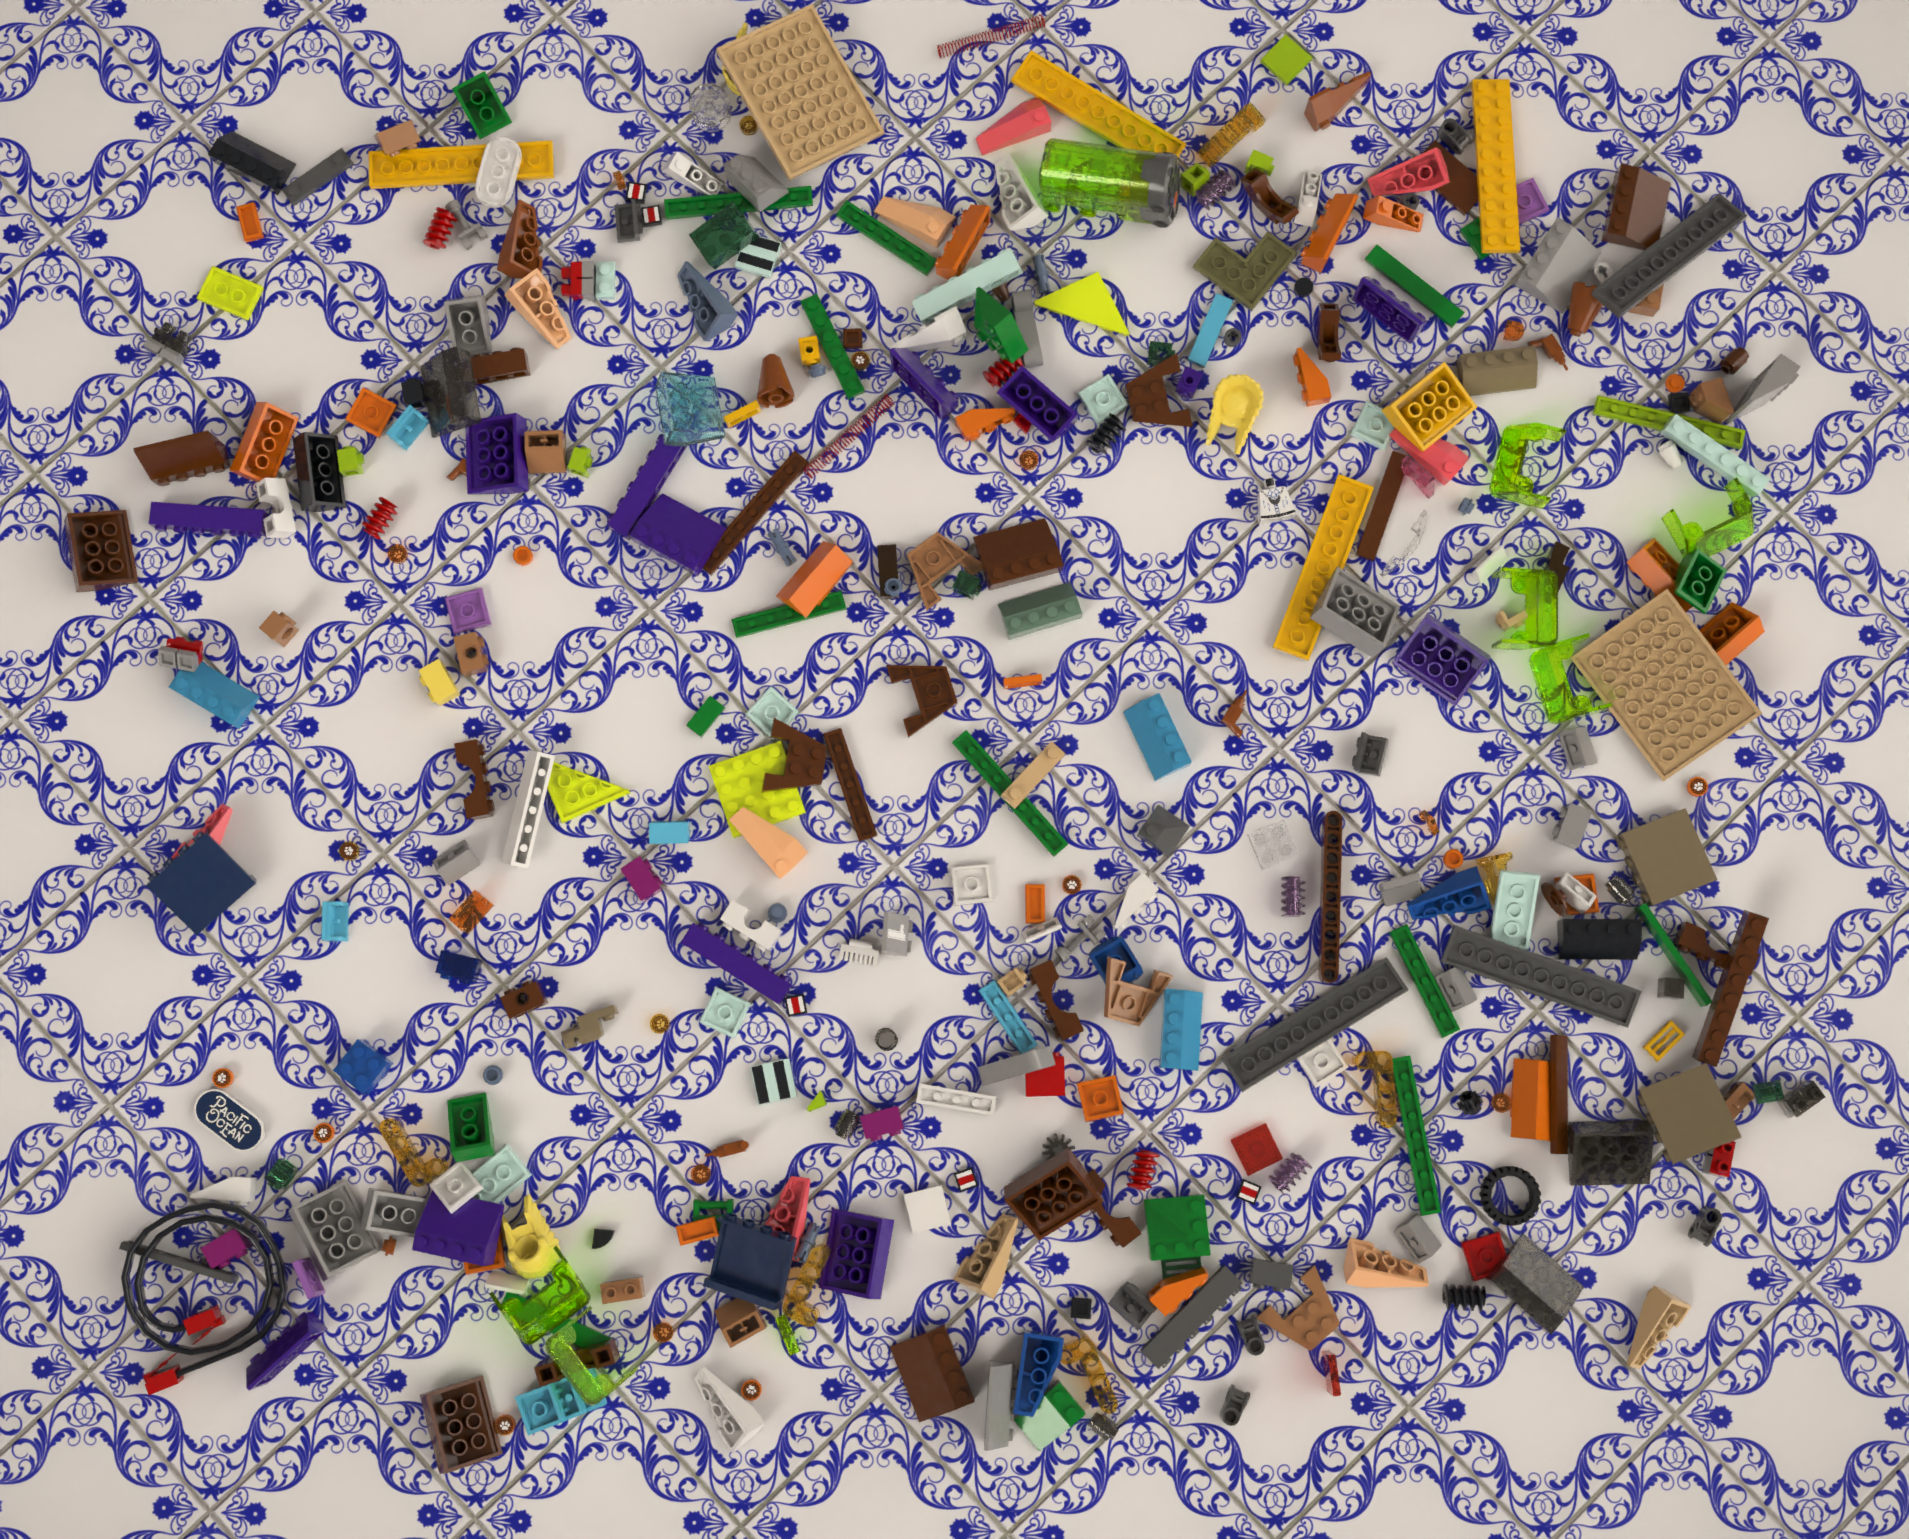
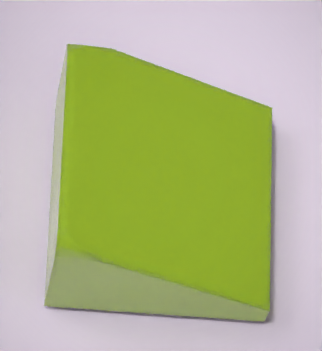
M822 1090L819 1091L807 1107V1111L811 1112L826 1106L827 1102Z

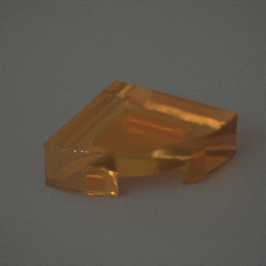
M1426 810L1421 811L1419 816L1422 822L1425 821L1427 823L1428 831L1435 836L1439 833L1435 819Z

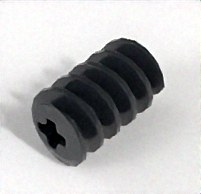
M1109 413V417L1104 419L1105 423L1099 425L1100 429L1097 428L1095 434L1090 436L1091 440L1086 441L1087 446L1097 454L1100 452L1107 454L1105 447L1112 448L1109 442L1116 443L1117 441L1114 436L1121 437L1119 430L1126 431L1121 420L1112 413Z
M1443 1284L1442 1300L1446 1304L1447 1310L1453 1304L1455 1310H1458L1459 1305H1462L1463 1311H1465L1467 1305H1469L1471 1311H1474L1476 1305L1479 1312H1481L1483 1306H1485L1486 1289L1485 1286H1482L1481 1290L1479 1286H1474L1472 1290L1470 1285H1467L1465 1290L1463 1285H1458L1456 1289L1454 1284H1451L1448 1289L1447 1284Z

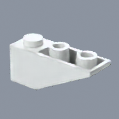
M678 152L670 156L662 170L677 182L704 195H717L723 185L722 182Z
M1304 170L1297 203L1299 213L1294 218L1295 224L1312 227L1317 211L1322 174Z
M1144 873L1128 886L1114 925L1115 930L1118 927L1122 930L1130 922L1128 918L1132 914L1136 917L1144 909L1142 905L1146 901L1151 903L1158 896L1156 892L1159 889Z
M230 1177L191 1194L190 1198L197 1199L196 1202L199 1203L209 1202L210 1199L224 1203L236 1201L235 1205H248V1202L255 1201L257 1177Z

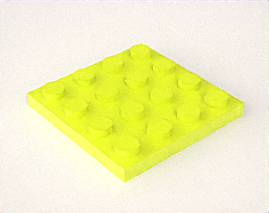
M781 741L709 766L733 838L742 835L729 821V818L742 807L773 825L806 813L798 788L761 793L765 773L784 775L786 754Z

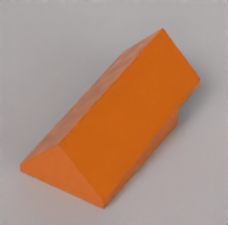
M823 541L779 591L776 597L807 618L815 606H819L853 564V561L836 544Z
M1514 1058L1510 1117H1512L1510 1137L1550 1141L1549 1061Z

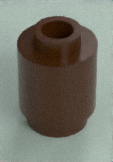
M1742 347L1734 348L1720 361L1721 370L1726 374H1735L1747 362L1749 358L1748 352Z

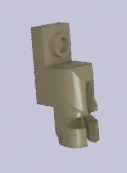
M612 1005L576 1017L579 1026L576 1024L561 1032L565 1048L577 1047V1039H579L582 1045L599 1040L604 1035L600 1019H603V1021L614 1019V1015L619 1013L617 1006Z

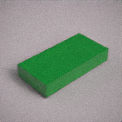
M709 696L686 726L702 738L725 710V707Z

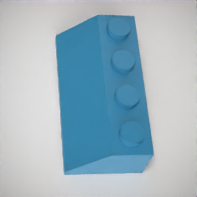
M203 662L200 663L195 672L180 670L169 685V688L238 729L241 728L260 696Z
M1160 693L1140 701L1123 712L1155 781L1191 765L1192 761Z
M1164 989L1159 1068L1198 1071L1202 992Z

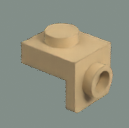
M1501 610L1495 615V620L1500 628L1507 631L1512 627L1517 629L1524 625V620L1529 616L1524 610L1508 619L1504 611Z
M1015 967L1000 978L997 983L1009 997L1027 984L1025 979L1028 977L1022 968L1018 970Z

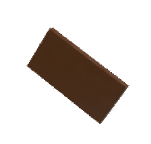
M1434 140L1423 153L1436 147L1441 150L1450 183L1434 190L1465 216L1478 202L1477 176Z

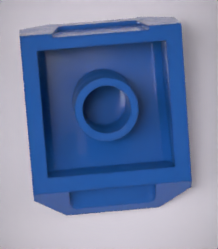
M1123 936L1108 939L1094 947L1088 954L1105 985L1107 956L1126 962L1121 977L1122 981L1131 983L1138 980L1143 974L1141 965Z

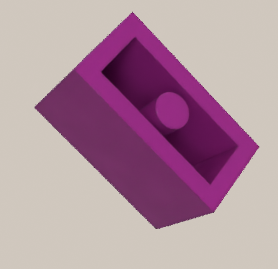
M639 856L622 867L621 871L640 900L646 902L663 890L660 886L663 882L657 874L653 875L650 869L653 867L648 859L643 860Z
M898 1106L860 1116L865 1138H870L871 1142L882 1139L883 1134L889 1133L890 1137L901 1134V1129H904Z
M233 1228L200 1249L211 1269L219 1267L221 1270L230 1265V1260L233 1258L240 1259L247 1255V1250L252 1248V1245L246 1236Z

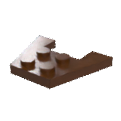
M1177 353L1125 384L1134 422L1193 427L1189 409L1170 413L1163 376L1181 372Z
M886 665L892 684L908 679L911 680L921 714L903 719L908 738L958 704L946 666Z
M774 718L770 738L789 741L784 775L765 773L761 793L821 785L827 746Z

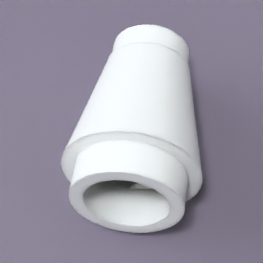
M1672 440L1657 447L1658 453L1672 469L1682 464L1677 446Z

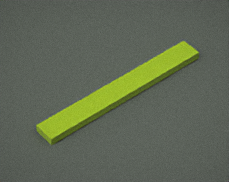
M1598 395L1592 415L1661 431L1668 419L1676 413ZM1677 414L1720 445L1739 450L1742 448L1746 430Z

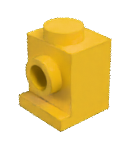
M817 335L798 338L803 366L810 367L821 363Z

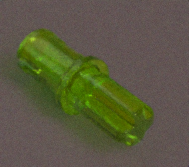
M781 1315L777 1317L775 1321L782 1335L780 1338L784 1340L789 1356L800 1352L801 1349L794 1336L795 1331H792L787 1316Z

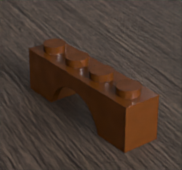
M477 739L455 743L457 762L460 765L470 767L476 780L472 793L463 799L466 818L472 821L492 817V811H495L493 800H490L489 792H492L490 781H487L486 777L489 770L483 758V755L486 754L484 744H481Z
M1689 922L1681 923L1673 941V944L1678 947L1677 950L1687 954L1691 952L1696 955L1695 958L1707 962V960L1714 963L1713 966L1723 970L1729 953L1722 954L1713 950L1707 943L1705 929ZM1758 953L1756 954L1749 976L1752 975V972L1760 955Z
M1052 960L1031 968V974L1028 977L1032 985H1037L1039 991L1036 994L1040 1003L1044 1002L1047 1007L1044 1011L1048 1020H1053L1055 1027L1052 1029L1056 1038H1061L1064 1041L1083 1032L1084 1029L1077 1014L1064 1012L1053 1002L1052 988L1059 979V975Z
M1092 1169L1087 1174L1100 1195H1102L1106 1185L1097 1172ZM1102 1203L1090 1209L1092 1214L1096 1212L1101 1218L1098 1222L1104 1230L1108 1228L1112 1233L1110 1238L1116 1246L1121 1245L1124 1248L1142 1234L1130 1217H1112L1104 1210Z
M612 1338L539 1361L534 1370L541 1387L560 1381L573 1373L585 1369H599L615 1364L620 1358L615 1339Z

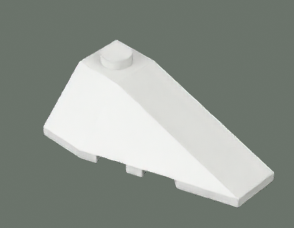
M1008 154L995 164L997 184L1000 188L999 199L1002 202L1001 213L1009 230L1035 227L1049 215L1012 156Z
M955 306L934 318V323L922 325L919 327L920 329L917 331V334H908L891 345L890 350L892 348H908L911 352H918L963 343L965 338H967V331L957 307Z
M703 1367L694 1380L704 1401L709 1402L712 1410L710 1413L712 1419L716 1418L720 1426V1430H718L720 1437L733 1453L756 1435L765 1423L753 1406L709 1370Z

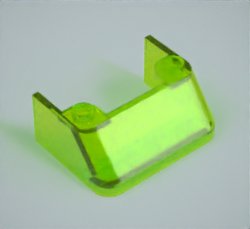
M1541 423L1508 425L1503 430L1489 486L1491 495L1496 498L1543 509L1550 502L1551 497L1532 493L1533 481L1529 477L1521 475L1528 441L1539 442L1544 438L1559 442L1565 435L1566 429Z
M1737 477L1724 486L1733 502L1732 510L1736 515L1735 517L1705 532L1696 522L1682 525L1674 509L1661 518L1683 557L1697 548L1711 557L1749 538L1753 534L1752 503Z
M1502 567L1494 572L1492 578L1510 579L1512 591L1516 594L1525 595V611L1529 617L1525 619V631H1517L1512 634L1510 639L1497 641L1492 644V649L1526 650L1549 647L1555 644L1558 639V577L1556 573L1551 570Z
M1589 633L1556 642L1533 652L1529 657V664L1546 717L1552 724H1560L1597 714L1612 707V703L1593 707L1587 696L1579 695L1573 697L1562 663L1563 660L1569 659L1573 655V645L1583 643L1590 637Z
M557 1246L553 1247L561 1261L553 1267L551 1272L555 1280L524 1303H521L517 1298H509L501 1304L493 1291L489 1294L513 1330L526 1345H531L586 1306L591 1298L590 1293Z
M589 1306L548 1338L545 1343V1350L584 1403L595 1405L637 1372L638 1368L634 1367L615 1382L606 1374H600L595 1378L591 1375L570 1347L577 1337L571 1325L592 1310V1307Z

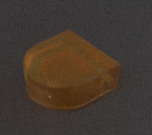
M1507 320L1503 340L1518 341L1524 334V326L1520 322Z

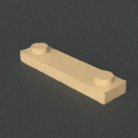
M1051 741L1002 793L1001 797L1015 809L1066 753Z

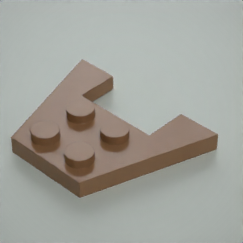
M938 532L907 554L926 611L942 600L931 584L960 563L970 578L982 570L978 559Z
M1107 956L1104 1016L1109 1019L1140 1026L1173 978V975L1154 969L1148 988L1122 981L1121 977L1126 962Z
M1315 1265L1300 1277L1312 1294L1288 1316L1282 1319L1271 1305H1268L1256 1316V1319L1310 1351L1340 1325Z

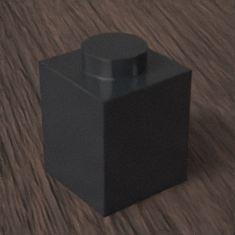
M410 378L406 382H401L404 404L407 407L409 405L413 408L427 406L424 384L420 379Z

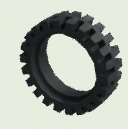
M1514 1166L1499 1167L1488 1173V1176L1483 1179L1484 1182L1480 1186L1481 1192H1479L1481 1197L1480 1203L1483 1205V1210L1494 1221L1503 1225H1521L1530 1221L1529 1219L1533 1218L1535 1212L1539 1210L1538 1206L1541 1204L1539 1184L1536 1183V1179L1529 1172ZM1506 1176H1515L1522 1180L1529 1192V1202L1526 1208L1519 1214L1512 1216L1499 1212L1491 1199L1494 1184Z

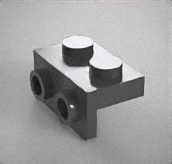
M631 199L632 203L615 205L618 243L641 241L640 234H643L642 222L639 223V216H642L641 206L637 205L635 199Z
M1362 732L1361 737L1357 739V753L1352 759L1353 769L1358 773L1380 777L1389 740Z
M1129 1282L1123 1284L1108 1302L1137 1331L1143 1326L1150 1315L1157 1310V1307L1149 1298L1141 1294L1137 1286Z

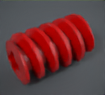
M437 207V212L433 215L434 219L430 222L432 226L428 227L429 232L425 234L426 239L423 240L426 246L436 250L440 248L446 249V245L442 242H449L445 235H452L448 228L454 229L455 226L451 222H457V219L453 217L451 212Z
M999 358L1000 362H994V367L989 366L988 371H983L982 374L990 386L994 388L996 385L1001 388L1000 381L1006 383V376L1011 378L1012 371L1015 373L1018 370L1017 367H1024L1021 358H1018L1012 364L1006 359L1002 360Z
M379 497V501L382 504H374L377 510H370L373 517L366 516L369 523L362 522L365 528L362 530L378 540H381L378 533L385 534L382 527L389 528L386 521L394 520L391 514H398L395 510V507H398L383 497Z
M1140 1149L1141 1152L1134 1153L1139 1159L1132 1161L1137 1167L1130 1169L1135 1175L1128 1176L1133 1183H1127L1126 1185L1146 1191L1145 1189L1152 1188V1185L1147 1181L1154 1180L1149 1173L1156 1172L1151 1165L1158 1164L1153 1158L1160 1157V1155Z

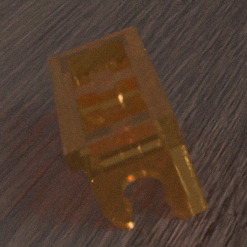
M474 890L452 914L449 920L463 932L469 934L494 905L479 891Z

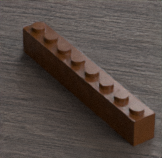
M1747 910L1743 911L1692 1056L1699 1062L1707 1063L1714 1067L1718 1065L1769 920L1765 916Z

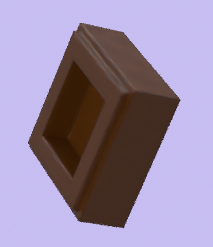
M862 328L843 329L844 349L863 348Z

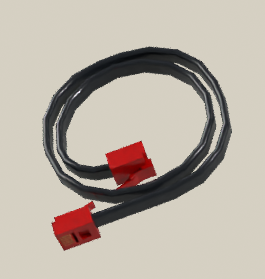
M210 1201L183 1207L168 1213L144 1228L127 1251L121 1275L127 1310L143 1336L166 1351L176 1352L161 1363L157 1369L143 1375L148 1395L179 1384L184 1379L183 1375L242 1352L264 1338L282 1314L288 1289L283 1258L276 1241L264 1222L242 1206ZM215 1208L239 1214L257 1227L268 1244L275 1261L280 1291L274 1314L260 1333L241 1345L180 1368V1365L177 1364L157 1372L156 1370L166 1365L177 1353L196 1355L217 1351L228 1347L250 1333L269 1308L275 1284L272 1261L269 1252L258 1235L236 1219L213 1214L183 1218L158 1233L141 1255L134 1282L138 1304L137 1309L130 1280L135 1252L152 1230L168 1220L185 1213ZM204 1221L228 1225L249 1238L263 1259L267 1285L260 1310L246 1328L222 1342L199 1347H189L168 1342L152 1331L146 1322L156 1329L166 1332L187 1331L188 1336L213 1326L204 1332L193 1343L194 1345L209 1334L213 1328L223 1325L227 1321L224 1314H221L218 1305L188 1316L183 1320L184 1324L164 1323L156 1318L147 1306L143 1284L149 1256L163 1237L182 1225Z

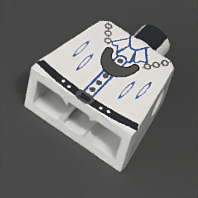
M1274 478L1264 480L1265 490L1259 491L1257 495L1258 524L1263 525L1294 519L1296 510L1286 487H1276Z

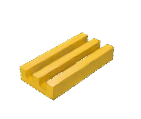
M757 400L723 418L727 427L731 428L760 413L761 409Z
M1669 1020L1642 1048L1658 1062L1685 1033ZM1670 1027H1672V1029L1661 1039V1041H1660L1653 1049H1651L1650 1047H1651ZM1677 1032L1678 1035L1657 1055L1655 1052Z

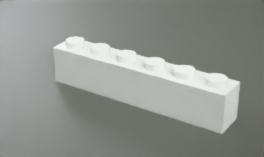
M528 750L502 863L527 869L529 867L555 758L554 755Z

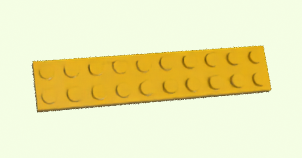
M1032 50L1011 79V83L1039 98L1044 103L1134 157L1137 156L1138 152L1152 154L1170 152L1179 158L1186 147L1185 142Z
M1473 79L1471 90L1481 252L1519 253L1520 234L1509 79Z
M552 140L517 142L522 152V160L516 181L554 178ZM487 144L416 148L411 150L400 149L401 154L390 157L389 154L384 155L382 151H368L369 187L371 189L476 183Z
M1338 474L1272 648L1309 661L1322 625L1310 619V616L1334 570L1337 567L1342 570L1344 569L1373 492V486Z

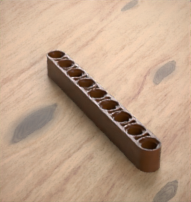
M1338 811L1328 812L1322 820L1318 976L1324 984L1335 982L1339 976L1343 819ZM1329 816H1334L1337 819L1336 825H1331L1328 822ZM1328 835L1335 836L1336 844L1328 842ZM1328 854H1333L1336 857L1335 863L1328 862ZM1328 873H1332L1335 876L1334 883L1327 881L1326 876ZM1327 892L1334 894V902L1327 901ZM1328 911L1334 914L1335 918L1332 922L1328 921L1325 917ZM1326 931H1331L1334 934L1332 941H1328L1325 938ZM1326 950H1330L1333 953L1331 961L1327 960L1324 956ZM1327 969L1333 973L1331 980H1327L1324 977V971Z

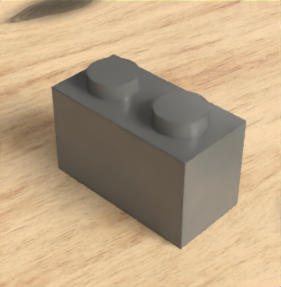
M1252 1258L1248 1282L1253 1283L1255 1288L1265 1289L1266 1285L1272 1286L1273 1291L1284 1292L1285 1289L1290 1290L1293 1265Z

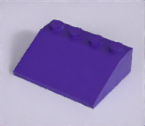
M1369 276L1362 277L1352 300L1411 344L1426 326L1428 321L1425 320V317L1421 313H1416L1412 310L1407 302L1396 298L1392 291L1383 288L1378 280L1371 279Z
M892 348L889 350L892 370L941 421L959 407L958 396L952 390L949 392L946 389L944 381L940 377L936 378L932 374L933 370L927 364L923 365L921 363L920 357L915 351L911 352L908 348Z
M517 413L465 421L467 494H515L528 492V467L525 454L527 419Z
M662 493L638 520L629 536L635 543L698 576L727 528Z
M1427 613L1392 663L1456 706L1487 665L1491 656Z
M432 1190L415 1230L412 1250L480 1266L494 1264L504 1204L471 1198L451 1214Z
M832 1209L819 1288L866 1299H881L894 1220Z
M313 1311L300 1314L295 1319L296 1323L292 1327L289 1325L281 1331V1337L277 1341L275 1339L270 1341L265 1346L267 1350L262 1354H256L250 1360L251 1364L246 1368V1388L249 1391L268 1384L328 1330Z

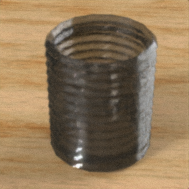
M882 1028L876 1033L875 1042L880 1049L890 1051L896 1047L898 1038L892 1029ZM884 1032H891L894 1035V1042L889 1047H882L879 1044V1037Z

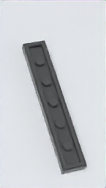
M130 1240L123 1241L119 1249L128 1251L134 1242ZM141 1244L135 1254L141 1256L148 1246ZM154 1249L149 1256L150 1259L230 1284L236 1283L239 1275L223 1269L220 1270L219 1268L211 1269L210 1265L159 1249Z

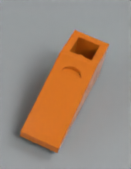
M1378 195L1366 201L1363 219L1377 225L1421 232L1424 214Z
M1301 347L1297 348L1295 355H1293L1294 366L1298 367L1297 380L1299 384H1302L1301 397L1303 402L1306 401L1307 407L1329 403L1332 396L1328 379Z
M1014 408L971 409L955 417V424L965 442L969 440L972 442L980 438L981 434L994 431L998 425L1002 423L1005 425L1013 421L1015 410Z
M1201 1267L1161 1280L1147 1293L1149 1300L1165 1316L1169 1313L1172 1314L1177 1310L1180 1302L1191 1297L1196 1287L1205 1284L1209 1276L1207 1269Z

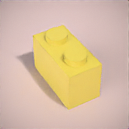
M437 659L419 669L421 674L419 679L424 687H428L430 692L427 694L433 703L436 702L441 706L460 695L441 660Z

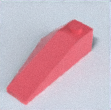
M1035 98L1019 104L977 136L976 141L981 154L985 155L1051 132L1052 122L1045 105L1039 98Z
M1437 147L1367 179L1373 196L1432 191L1450 183L1446 163L1441 150Z
M1396 428L1389 434L1392 440L1444 486L1469 459L1456 445L1440 438L1422 452Z
M222 803L206 819L205 826L199 830L196 829L192 833L193 836H196L200 831L204 833L208 830L209 835L220 845L233 809ZM191 839L188 843L183 842L171 858L174 860L179 855L177 852L185 844L190 846L194 841Z
M791 1176L779 1196L778 1203L774 1209H771L770 1216L765 1225L773 1227V1230L787 1231L791 1236L797 1237L792 1261H796L794 1256L799 1249L800 1239L804 1237L810 1188L809 1178Z

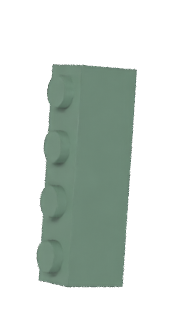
M1070 582L998 604L1009 640L1082 617L1076 593Z

